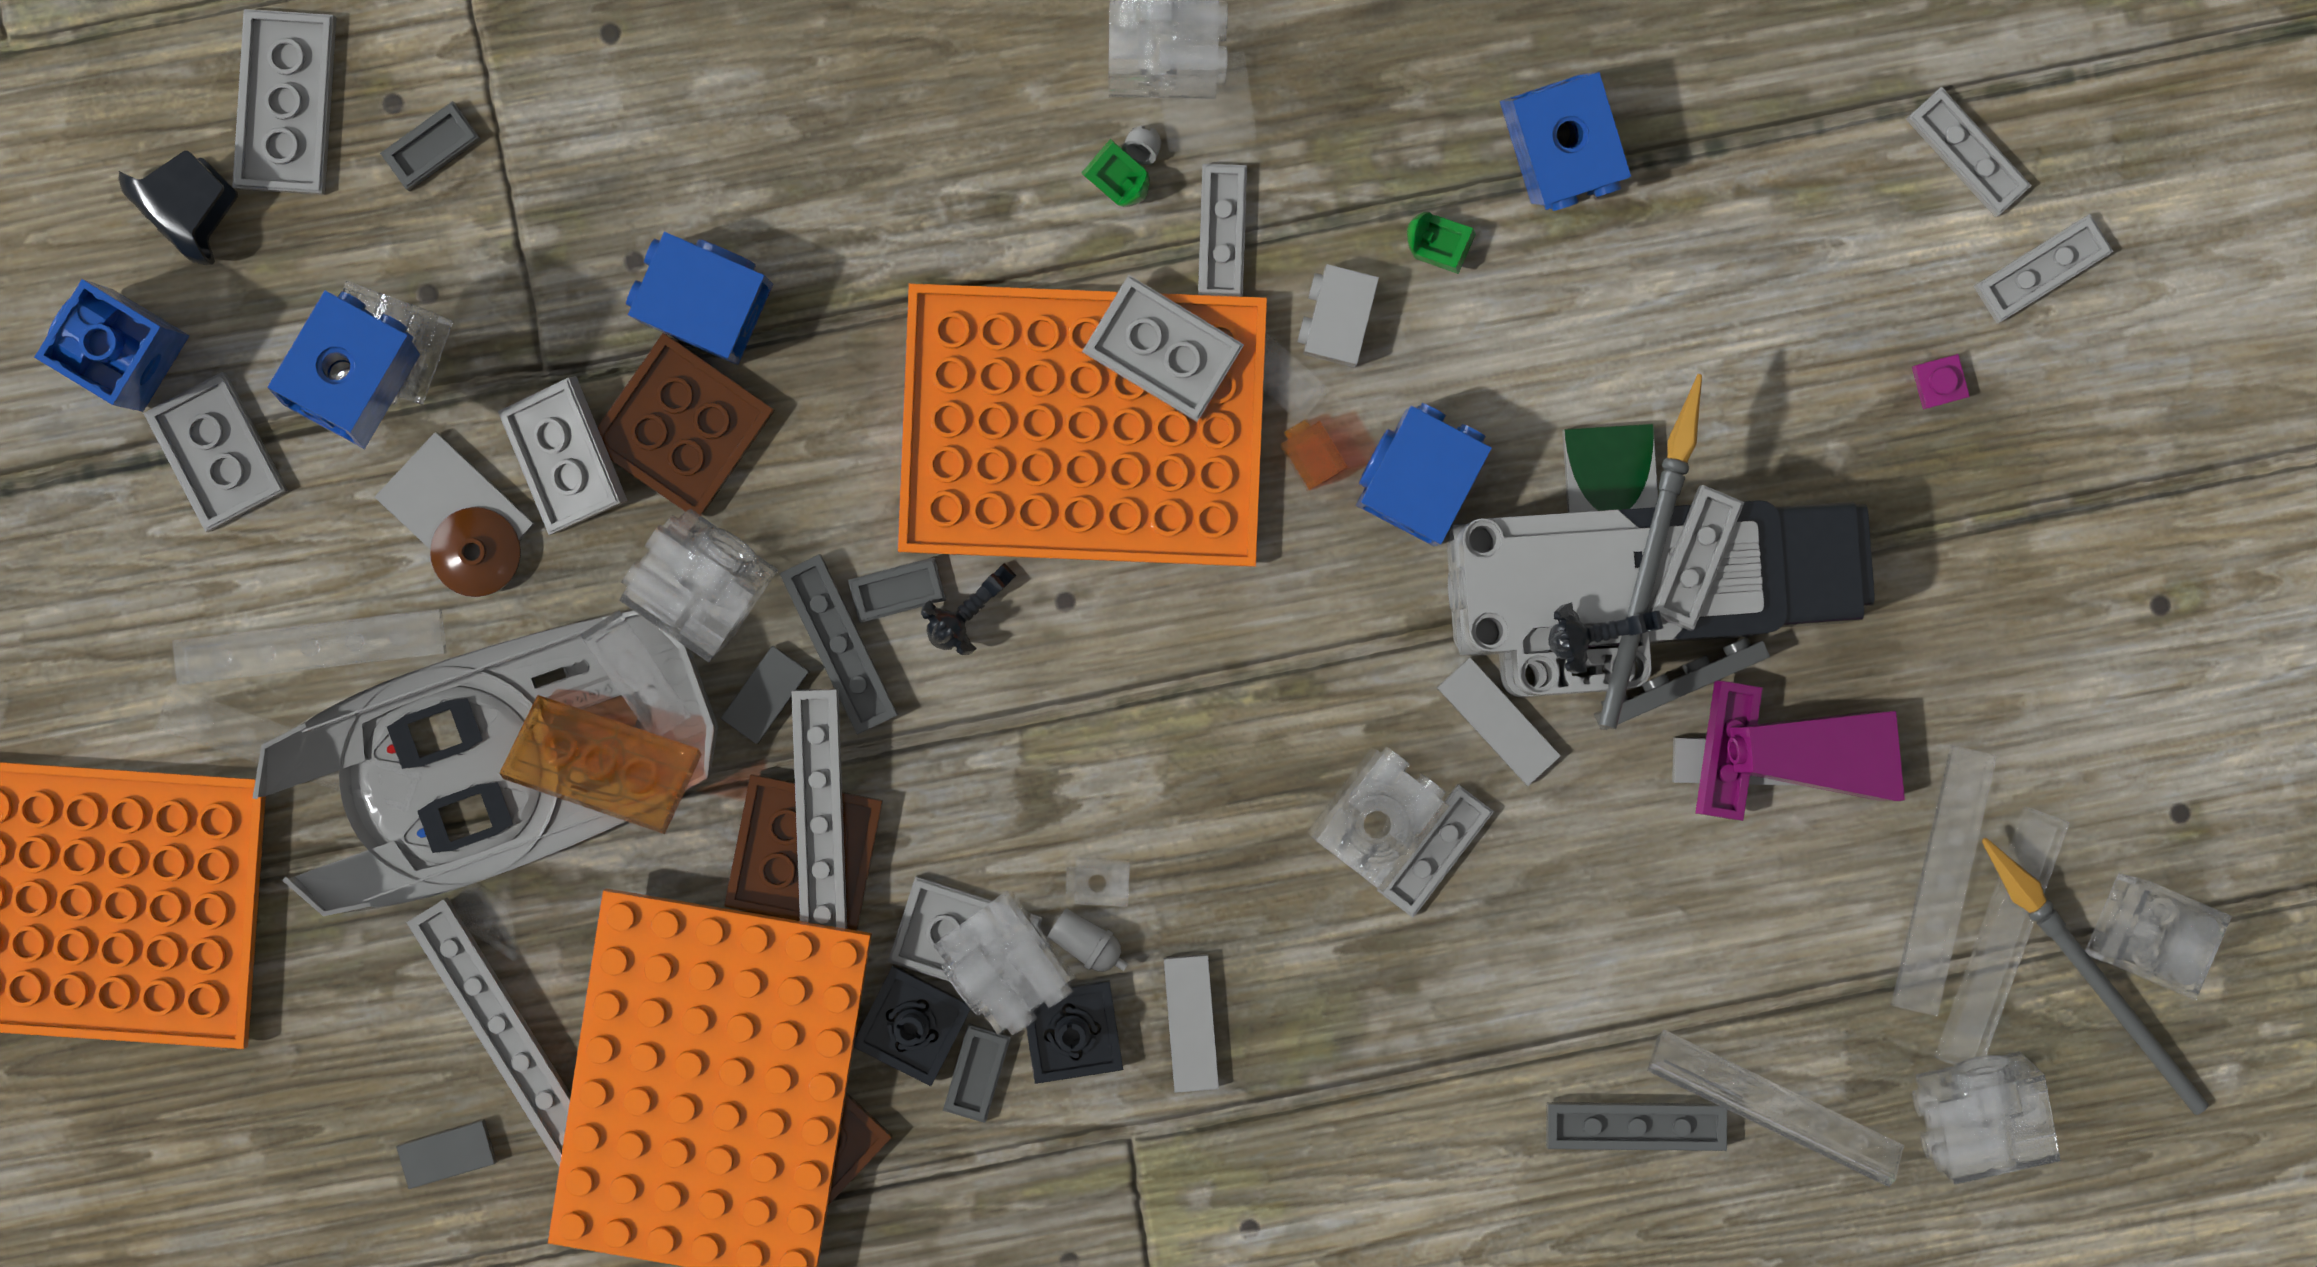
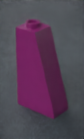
M1872 711L1730 727L1731 738L1728 741L1727 751L1736 773L1877 801L1905 800L1896 711Z

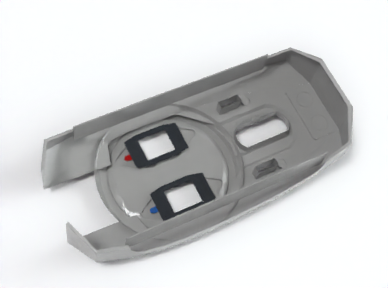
M647 608L582 621L488 646L385 681L325 709L286 733L262 744L253 799L268 796L339 770V786L345 813L354 832L368 849L367 851L291 878L285 877L282 881L322 916L382 908L432 897L486 880L568 848L653 809L627 799L613 804L587 801L586 805H584L585 800L569 792L561 784L559 776L515 761L516 759L560 774L563 769L576 759L524 742V740L578 758L597 743L568 752L556 740L553 728L535 723L534 720L555 726L556 719L621 695L631 700L637 714L635 728L620 733L617 738L624 744L625 751L691 773L689 775L625 753L628 775L681 793L710 777L719 726L689 643ZM560 668L564 669L566 678L537 688L534 680L535 677ZM450 709L462 743L419 758L407 724ZM607 740L598 745L564 771L562 775L568 777L574 767L588 772V778L591 780L603 777L600 767L601 746L603 744L611 747L614 740ZM616 741L613 748L620 750L617 759V770L624 788L622 796H625L623 749L620 743ZM604 748L603 766L612 788L605 787L597 791L618 796L620 785L614 772L616 752ZM576 771L573 772L570 779L580 785L588 782L584 778L585 774ZM561 777L564 784L574 791L573 787L575 785L566 782L567 779ZM627 777V797L656 807L680 795ZM592 792L589 799L606 802L623 799L621 797L619 799L610 798ZM481 794L492 827L450 842L438 808Z

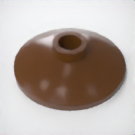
M471 507L456 511L441 522L432 538L430 556L434 571L445 586L461 595L481 597L501 590L511 581L519 567L521 547L515 529L506 518L486 508ZM471 543L477 544L480 548V555L475 560H469L465 555V549Z

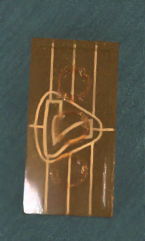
M537 695L499 774L504 780L665 834L702 754L698 748Z

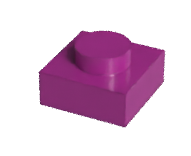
M1959 354L1912 366L1923 410L1970 397Z

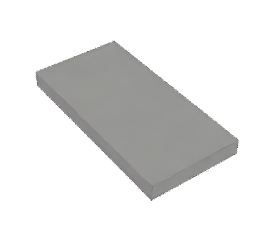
M244 9L233 188L239 190L325 195L337 18L334 15Z

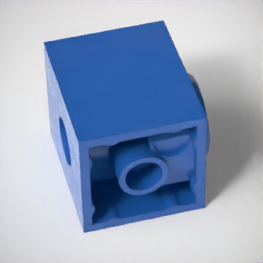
M1600 72L1583 73L1499 101L1531 204L1544 205L1545 210H1560L1579 203L1577 199L1579 194L1587 192L1588 196L1595 194V197L1620 190V181L1631 177ZM1562 123H1565L1570 130V138L1564 146L1557 140V130Z
M664 232L661 240L653 239L647 250L644 264L649 265L643 281L636 280L630 289L626 300V305L631 307L628 315L644 325L739 365L774 284L765 275L754 271L755 263L738 254L702 239L697 240L696 245Z
M81 279L72 296L64 303L55 316L47 337L34 358L111 405L144 412L189 338V335L114 289Z
M325 290L267 388L285 407L365 449L415 365L420 353L412 342L414 337L406 332L407 327L398 320L386 314H382L380 319H377L369 311L365 310L366 304L344 291H341L337 297ZM350 369L344 378L336 380L340 372Z
M1422 403L1418 408L1410 406L1406 409L1394 431L1387 429L1383 434L1360 478L1359 484L1365 488L1355 506L1435 547L1441 545L1492 447L1483 443L1486 438L1484 434L1464 424L1455 429L1443 422L1446 416L1444 413Z

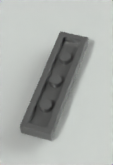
M818 554L779 573L834 688H839V699L856 734L858 735L897 716L898 713L822 555Z
M1745 637L1723 647L1726 653L1723 657L1710 662L1708 656L1705 655L1682 665L1685 673L1669 680L1667 674L1664 673L1642 684L1644 692L1630 698L1625 694L1618 724L1770 658L1764 642L1758 641L1751 644L1749 638ZM1602 710L1594 713L1597 723H1599ZM1599 725L1601 730L1609 729Z
M1547 1102L1546 1147L1548 1149L1727 1151V1105Z

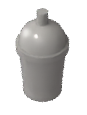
M1068 908L1063 911L1047 937L1082 962L1088 970L1093 969L1105 972L1115 965L1124 971L1128 966L1127 962L1119 958L1121 945L1118 939L1113 936L1114 933L1112 931L1102 929Z

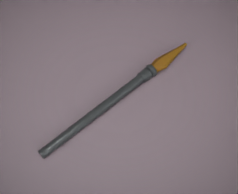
M1697 374L1668 439V454L1662 463L1665 471L1661 473L1658 488L1660 492L1627 617L1647 613L1677 496L1680 495L1685 480L1683 475L1689 472L1687 462L1697 444L1702 384L1701 374ZM1641 634L1621 636L1598 723L1600 726L1610 729L1617 728Z
M1983 838L1982 843L2012 902L2028 911L2030 919L2037 921L2036 924L2048 937L2055 941L2193 1114L2199 1115L2204 1112L2209 1106L2207 1101L2066 928V923L2058 912L2053 909V903L2045 898L2041 883L1990 840Z

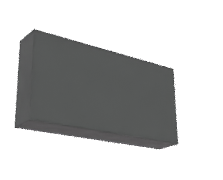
M452 101L380 154L405 189L410 191L472 147L481 138L456 103Z
M935 557L848 580L859 623L923 607L929 600L933 604L946 601Z
M772 646L720 719L754 743L759 744L791 699V691L799 688L810 671L775 646Z
M968 1024L943 1111L986 1123L1010 1042V1035Z
M485 1119L396 1146L408 1189L497 1163Z

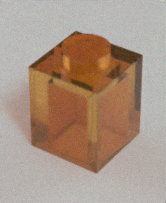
M1305 419L1284 432L1288 440L1283 442L1280 447L1307 492L1348 467L1321 421L1311 426L1308 420Z

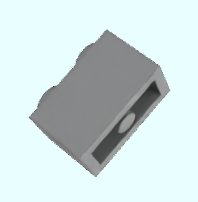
M1326 264L1323 275L1314 273L1308 299L1316 301L1312 318L1303 317L1297 340L1298 343L1305 344L1303 355L1355 368L1358 363L1379 277Z

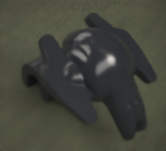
M1003 563L981 584L976 593H972L969 596L970 599H966L963 605L961 604L955 612L943 611L929 600L922 607L921 615L924 619L930 621L926 631L931 644L942 650H951L956 647V651L960 655L972 654L977 648L971 643L966 634V621H970L973 615L979 612V609L985 607V603L999 594L1017 575Z
M1572 602L1559 606L1554 612V619L1558 620L1559 623L1554 624L1551 628L1548 645L1557 657L1567 659V663L1564 666L1568 672L1574 674L1587 672L1585 665L1587 661L1586 651L1591 642L1595 641L1598 643L1601 640L1616 639L1618 636H1632L1663 629L1660 610L1626 617L1623 620H1612L1609 623L1602 622L1600 625L1593 624L1592 627H1585L1580 622L1578 613L1573 610Z

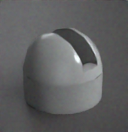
M1141 125L1129 132L1122 149L1139 164L1149 165L1154 163L1161 148V139L1156 129L1151 128L1149 131L1145 129L1144 125Z

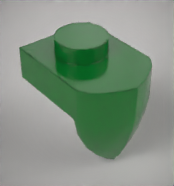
M1112 139L1105 144L1081 172L1083 176L1121 207L1136 205L1145 200L1150 186L1148 171Z
M1431 212L1418 214L1407 227L1408 246L1414 258L1459 274L1476 236L1474 228L1434 215Z

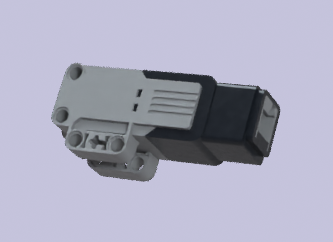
M1743 501L1744 505L1695 629L1690 631L1661 618L1663 629L1642 633L1627 689L1639 687L1648 680L1651 674L1650 644L1740 638L1774 632L1783 627L1842 624L1863 620L1864 607L1873 606L1875 601L1867 505L1855 504V502L1775 507L1767 501ZM1691 505L1675 506L1647 613L1651 609L1674 548L1683 530ZM1655 507L1481 518L1470 523L1452 524L1447 544L1448 597L1452 612L1453 638L1459 654L1472 656L1499 654L1502 685L1508 693L1516 697L1607 691L1618 648L1587 650L1585 665L1586 668L1590 667V676H1572V673L1568 672L1564 666L1567 663V659H1561L1554 652H1549L1551 648L1548 645V637L1554 624L1559 623L1558 620L1554 619V612L1559 606L1572 602L1573 610L1578 613L1579 620L1585 627H1592L1593 624L1600 625L1602 622L1609 623L1612 620L1626 619ZM1618 636L1616 639L1610 638L1607 641L1601 640L1598 643L1595 641L1591 642L1588 648L1619 646L1621 636ZM1635 662L1637 663V667H1638L1636 676H1635ZM1527 666H1529L1534 673V682L1532 685H1530L1527 682L1525 677V670Z

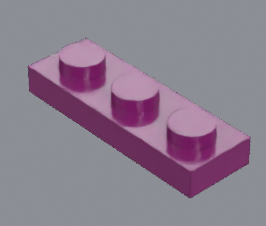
M1726 681L1714 682L1695 814L1744 821L1750 775L1734 772L1733 763L1728 756L1727 745L1731 738L1730 727L1758 724L1763 688Z

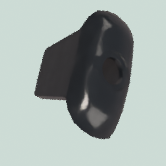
M183 151L143 179H135L119 171L118 180L123 194L182 255L193 263L201 265H213L215 263L209 245V237L238 198V192L205 159H197L191 152Z

